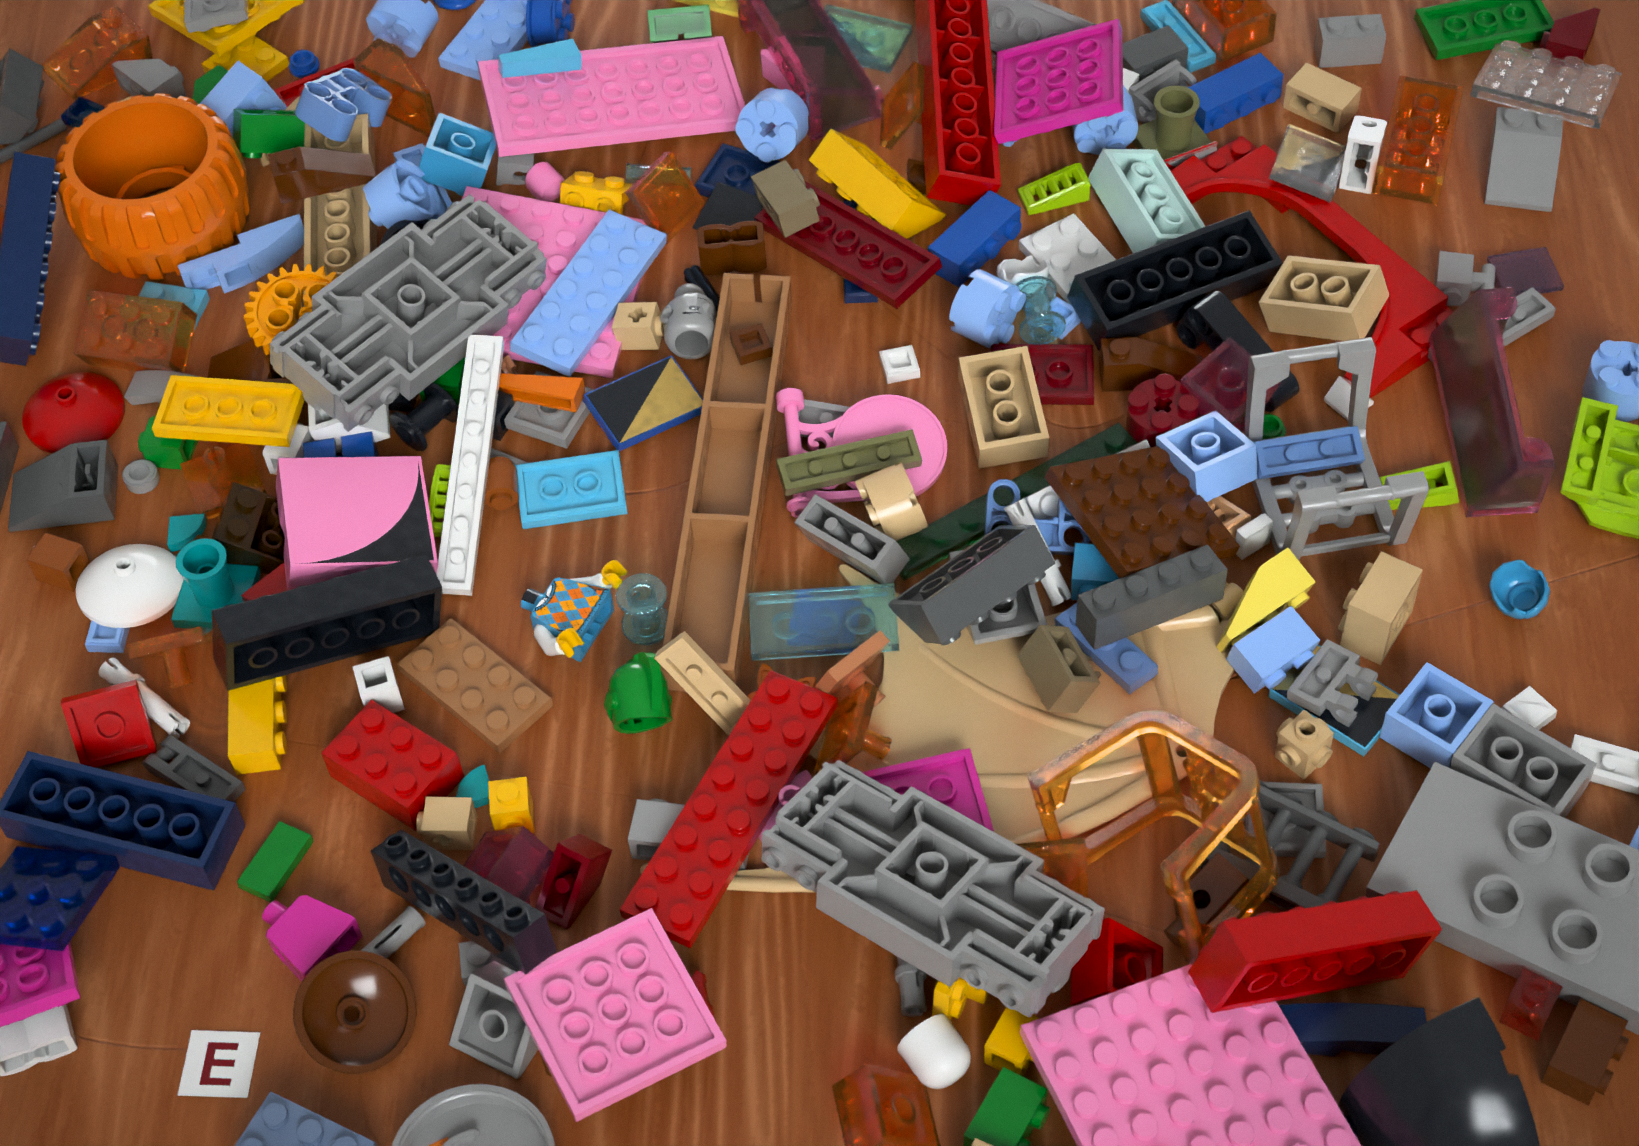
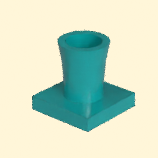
M197 539L186 544L177 554L175 562L176 568L184 580L171 618L174 628L212 630L211 610L230 604L242 603L241 595L260 581L261 572L259 566L227 564L224 546L213 539Z

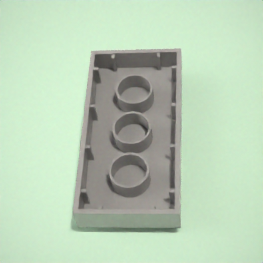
M1434 762L1366 887V896L1372 898L1384 896L1392 891L1402 893L1417 890L1442 928V931L1434 941L1575 1006L1578 1005L1581 998L1627 1020L1628 1023L1625 1029L1639 1035V850Z

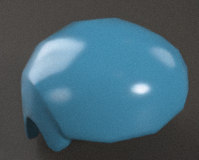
M1514 560L1500 565L1492 573L1489 583L1494 604L1504 615L1519 620L1523 618L1529 619L1537 616L1547 606L1550 589L1546 577H1544L1541 570L1528 566L1523 560Z

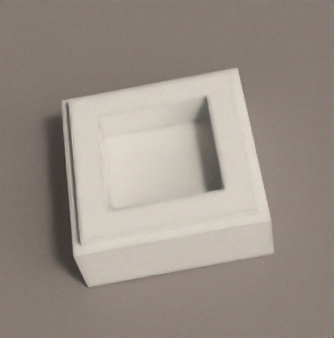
M912 345L879 351V359L887 384L920 378V368Z

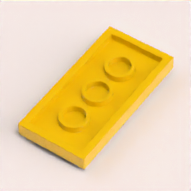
M170 375L152 426V431L155 437L290 447L304 398L302 391L294 384Z

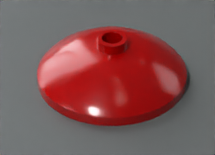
M92 372L63 374L47 381L30 396L22 413L23 429L33 445L52 454L73 443L107 440L122 423L125 414V401L119 387L103 375Z

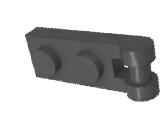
M168 735L160 743L162 748L155 755L150 754L142 762L143 766L151 774L161 777L179 789L232 802L246 790L241 780L171 735ZM172 758H175L170 764H168V762Z

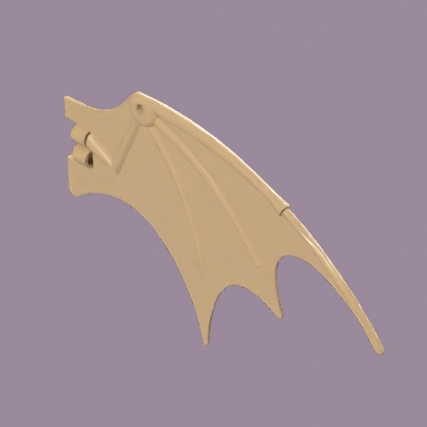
M846 564L839 566L840 574L859 597L876 633L881 630L890 640L882 651L884 657L883 680L878 688L886 697L869 712L864 707L861 711L843 721L826 726L808 754L823 765L825 762L834 764L837 760H840L850 767L864 772L970 748L994 832L1023 849L1034 853L1070 840L1114 820L1156 797L1211 761L1214 722L1220 697L1234 672V668L1226 660L1232 645L1222 652L1216 646L1244 592L1237 584H1228L1226 582L1222 600L1127 637L1158 665V674L1133 693L1128 694L1098 665L1092 662L1090 665L1093 671L1101 673L1099 678L1100 684L1077 713L1047 711L1017 656L1032 634L975 645L967 627L960 631V638L948 645L942 646L941 644L925 643L888 606L890 601L900 595L899 593L872 581ZM1063 612L1045 616L1047 625L1055 626V618ZM645 863V864H643V865L641 866V868H640V873H641V874H642L643 871L645 870V868H646V866L648 865V863ZM770 867L739 870L727 890L771 893L814 892L802 887L796 879L782 871H775Z

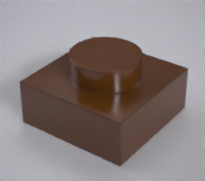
M762 323L730 332V341L740 365L772 357V345Z

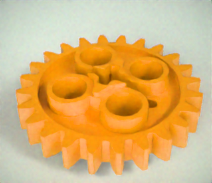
M293 264L292 272L287 273L281 267L279 269L280 276L275 277L270 273L267 274L269 283L266 284L258 281L256 284L259 292H249L251 302L245 303L247 313L244 314L249 336L253 337L255 346H263L264 353L269 355L272 339L279 332H286L297 323V319L303 314L312 312V296L337 278L335 271L326 276L324 266L313 272L311 264H307L304 271H299L297 264ZM304 290H306L305 294L303 295V302L305 307H302V293Z

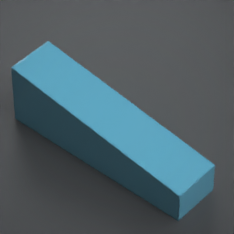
M572 38L498 55V67L502 78L581 70L582 55Z

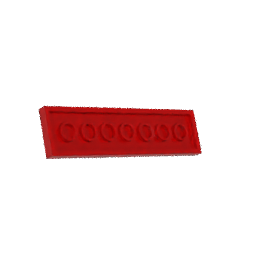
M772 670L769 671L619 909L622 918L627 920L652 908L668 938L691 949L779 804L780 790L784 786L791 784L838 706L837 697Z

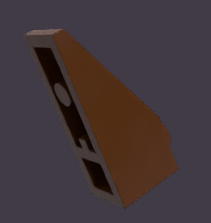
M296 147L268 154L281 204L364 185L376 177L370 154L309 147Z
M1137 337L1101 339L1099 369L1102 392L1133 390L1140 383L1165 373L1172 375L1175 380L1184 383L1188 387H1205L1203 360L1200 355Z

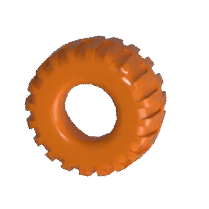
M156 93L155 96L145 97L142 94L131 96V99L122 102H112L105 105V109L97 113L93 112L85 117L80 127H74L66 137L67 144H63L58 151L55 172H60L58 193L65 219L86 254L93 261L99 262L100 266L109 272L118 273L121 271L123 276L131 279H140L142 274L148 275L151 280L164 279L166 273L176 272L177 276H180L179 264L231 247L234 242L233 236L241 234L245 227L246 216H248L250 210V197L243 157L226 123L220 117H217L211 108L205 104H197L192 98L185 96L173 98L167 93ZM172 188L158 195L141 198L144 195L159 189Z

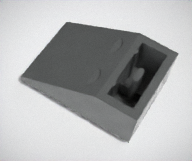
M99 440L70 444L14 473L8 525L9 532L115 520L118 464L108 441Z

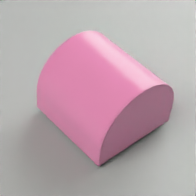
M540 162L528 171L525 183L526 188L536 199L552 202L560 197L561 183L565 179L550 163Z

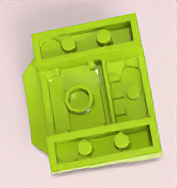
M1582 397L1576 413L1560 493L1577 503L1589 525L1619 535L1639 539V425L1615 420L1618 405Z

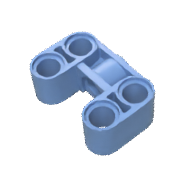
M343 68L338 72L305 83L295 115L327 138L344 142L349 138L357 115L368 114L371 127H380L388 111L392 95L388 90L359 71Z
M1000 479L990 486L986 497L984 536L991 532V528L996 524L1013 525L1007 512L1004 510L1007 506L998 505L993 498V493L996 490L1005 488L1013 495V502L1010 505L1019 501L1020 490L1013 481ZM1060 498L1058 500L1057 517L1052 519H1034L1051 554L1074 555L1075 547L1067 545L1063 537L1064 532L1068 529H1077L1082 534L1083 544H1089L1090 538Z

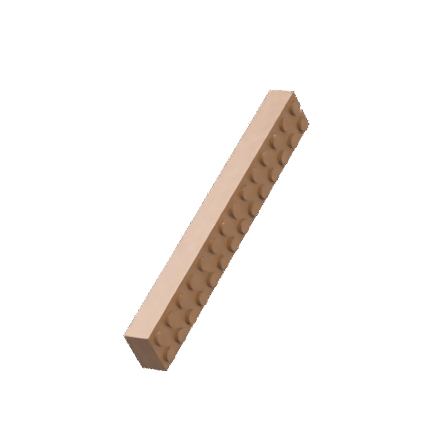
M724 273L663 641V646H665L685 631L737 686L739 685L778 411L775 395L781 390L793 305L791 276L760 275L762 302H756L754 274ZM762 323L772 345V357L740 365L730 341V332ZM660 665L668 684V690L685 691Z

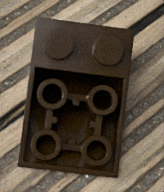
M233 482L223 502L211 538L224 546L227 564L259 566L261 573L269 574L284 563L285 536L279 521L277 497Z

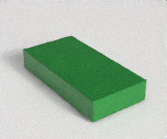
M279 821L238 879L237 884L239 888L271 903L313 844L312 836Z

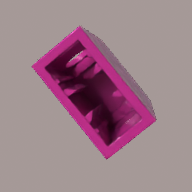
M307 895L299 896L289 908L277 900L272 901L262 914V919L271 925L265 936L272 951L301 982L321 961L335 954L350 951L363 937L356 918Z

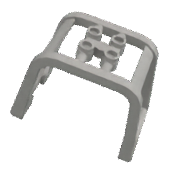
M1372 337L1249 356L1244 433L1247 438L1253 443L1262 441L1266 390L1289 377L1290 364L1337 357L1338 368L1352 373L1348 426L1327 430L1358 426L1365 461L1362 464L1355 465L1356 473L1345 474L1340 470H1330L1325 475L1306 477L1297 475L1292 477L1289 483L1275 486L1271 485L1269 478L1252 481L1262 514L1265 513L1273 521L1270 538L1276 555L1289 548L1295 557L1300 560L1302 556L1382 543L1392 546L1404 544L1408 541L1428 494L1429 487L1423 471L1386 477L1383 486L1380 481L1366 438L1370 386L1376 354V347ZM1363 486L1364 488L1352 491H1345L1346 488ZM1288 498L1294 504L1293 512L1281 514L1276 499ZM1401 498L1394 517L1388 500ZM1373 514L1380 532L1305 545L1308 535L1315 533L1319 525L1334 523L1337 527L1348 528L1353 524L1355 517Z

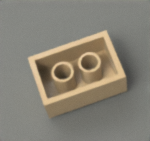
M1287 256L1259 301L1269 332L1348 341L1365 338L1387 301L1389 292L1380 265Z
M1023 346L960 357L958 361V380L978 468L1047 457L1049 434L1028 347Z

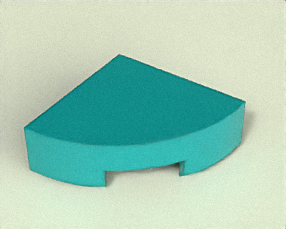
M205 513L169 517L167 546L170 552L181 550L198 534L202 535L207 526Z
M481 765L469 772L461 781L456 793V797L472 798L475 808L489 804V778L485 765Z

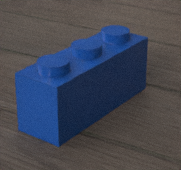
M1260 52L1188 87L1198 95L1200 100L1195 121L1204 133L1207 134L1215 129L1222 128L1240 117L1247 116L1252 111L1266 104L1275 102L1281 97L1284 74Z
M989 190L928 247V251L941 260L942 268L935 274L958 288L968 279H972L969 277L972 272L980 269L989 259H994L1009 240H1014L1018 236L1022 227L1020 223L1021 207Z

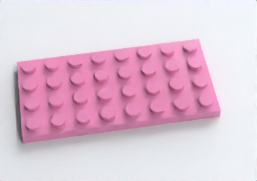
M723 36L580 51L582 55L581 70L502 78L499 72L498 59L478 61L479 76L499 157L736 131L735 126L738 122L739 114L745 107Z

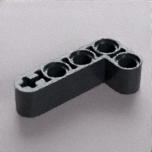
M1214 290L1189 307L1177 324V334L1183 344L1190 349H1196L1205 342L1246 391L1249 356L1274 352L1232 302L1220 291ZM1291 371L1289 372V377L1266 390L1265 411H1274L1299 393L1298 381Z

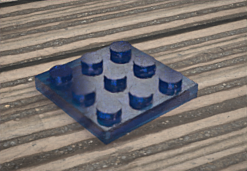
M17 846L0 869V944L64 951L119 870L120 865L116 856Z

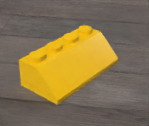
M830 129L809 159L818 168L816 174L830 184L834 182L838 186L836 192L848 201L854 200L858 204L856 207L857 211L871 219L874 218L881 225L906 239L943 220L946 215L865 143L836 130Z

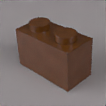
M1580 998L1541 1082L1589 1106L1595 1092L1604 1095L1614 1072L1606 1069L1610 1059L1612 1058L1619 1062L1628 1044L1629 1039L1622 1036L1628 1021Z

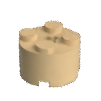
M901 462L855 481L862 500L869 498V500L863 503L873 526H876L874 528L898 541L928 527L914 489Z

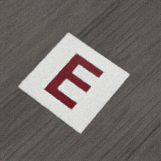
M192 1030L178 1096L248 1098L260 1032Z

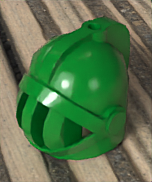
M640 652L633 655V658L627 661L626 664L616 669L609 680L604 708L613 723L614 730L620 733H641L662 727L673 720L671 710L672 698L669 694L668 684L664 673L661 671L660 664L654 659L656 654L653 652Z

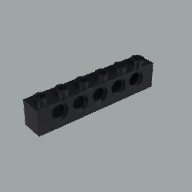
M399 830L395 834L388 836L384 842L371 850L384 887L524 974H528L557 951L544 913L407 832Z

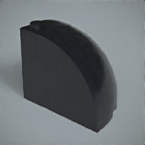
M1479 997L1440 1014L1385 1049L1352 1080L1344 1091L1338 1105L1361 1146H1540L1535 1122L1518 1074H1508L1500 1052L1507 1048Z

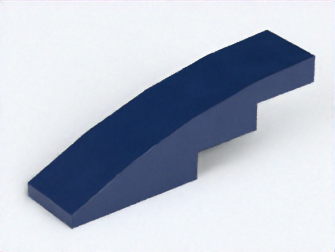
M1299 1003L1279 1005L1306 1053L1335 1057L1342 1050L1379 1055L1396 1041L1427 1022L1425 1009L1418 1007L1366 1003Z

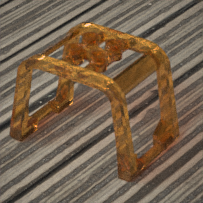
M1143 710L1131 713L1028 775L1035 807L1038 810L1056 873L1066 881L1070 880L1108 851L1160 818L1180 816L1199 826L1185 842L1160 864L1167 894L1177 901L1184 927L1178 935L1185 961L1191 965L1199 957V951L1208 944L1216 933V927L1222 921L1231 917H1237L1238 919L1250 917L1278 883L1280 870L1275 851L1270 847L1259 799L1261 786L1255 764L1243 754L1174 714L1162 710ZM1137 736L1153 798L1082 841L1077 842L1070 839L1064 843L1054 811L1065 803L1072 777ZM1168 737L1185 747L1187 758L1183 761V767L1189 776L1191 797L1183 795L1181 792ZM1213 768L1215 769V775L1211 773ZM1215 802L1220 804L1217 809L1215 806ZM1249 813L1255 835L1245 830L1243 819ZM1222 840L1256 861L1260 865V870L1209 925L1199 922L1189 879L1192 873Z

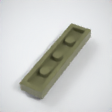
M913 429L778 458L776 459V467L784 494L789 496L856 481L900 462L905 470L920 467L922 465V457Z

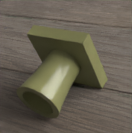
M1168 86L1161 89L1154 98L1156 120L1138 126V133L1132 141L1137 149H1157L1162 159L1165 160L1212 143L1195 121L1200 105L1198 95L1193 90L1184 86Z

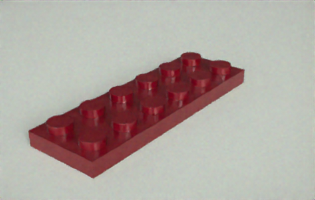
M806 181L807 190L812 188L819 199L820 206L816 207L820 221L785 238L765 209L754 217L755 221L763 223L764 231L896 309L942 268L941 260L936 255Z

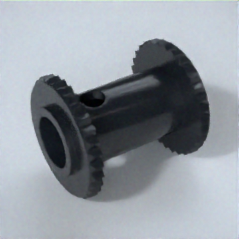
M431 383L424 389L426 399L406 416L398 411L393 412L390 416L391 425L396 434L405 444L416 451H424L427 448L425 435L443 419L457 422L458 405L446 390L435 383Z

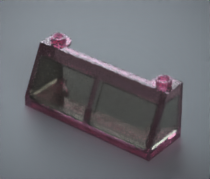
M737 0L739 25L744 33L754 30L757 32L793 92L799 95L806 104L809 113L807 135L811 141L825 137L830 129L840 132L881 118L880 104L883 103L881 89L878 85H873L821 5L820 0Z
M1514 287L1477 290L1434 329L1429 338L1466 517L1538 513L1556 468L1550 446L1539 438H1525L1502 338L1508 318L1517 309Z

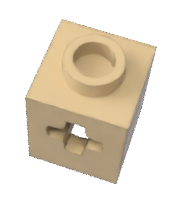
M657 302L618 303L612 330L616 340L621 342V350H659L662 336H664V323L660 321L661 312Z
M426 797L424 811L418 812L416 823L417 833L422 834L425 844L434 849L473 850L478 816L472 798Z

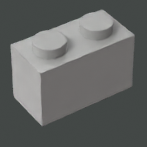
M1381 14L1318 18L1314 49L1319 68L1381 64L1386 41V32Z

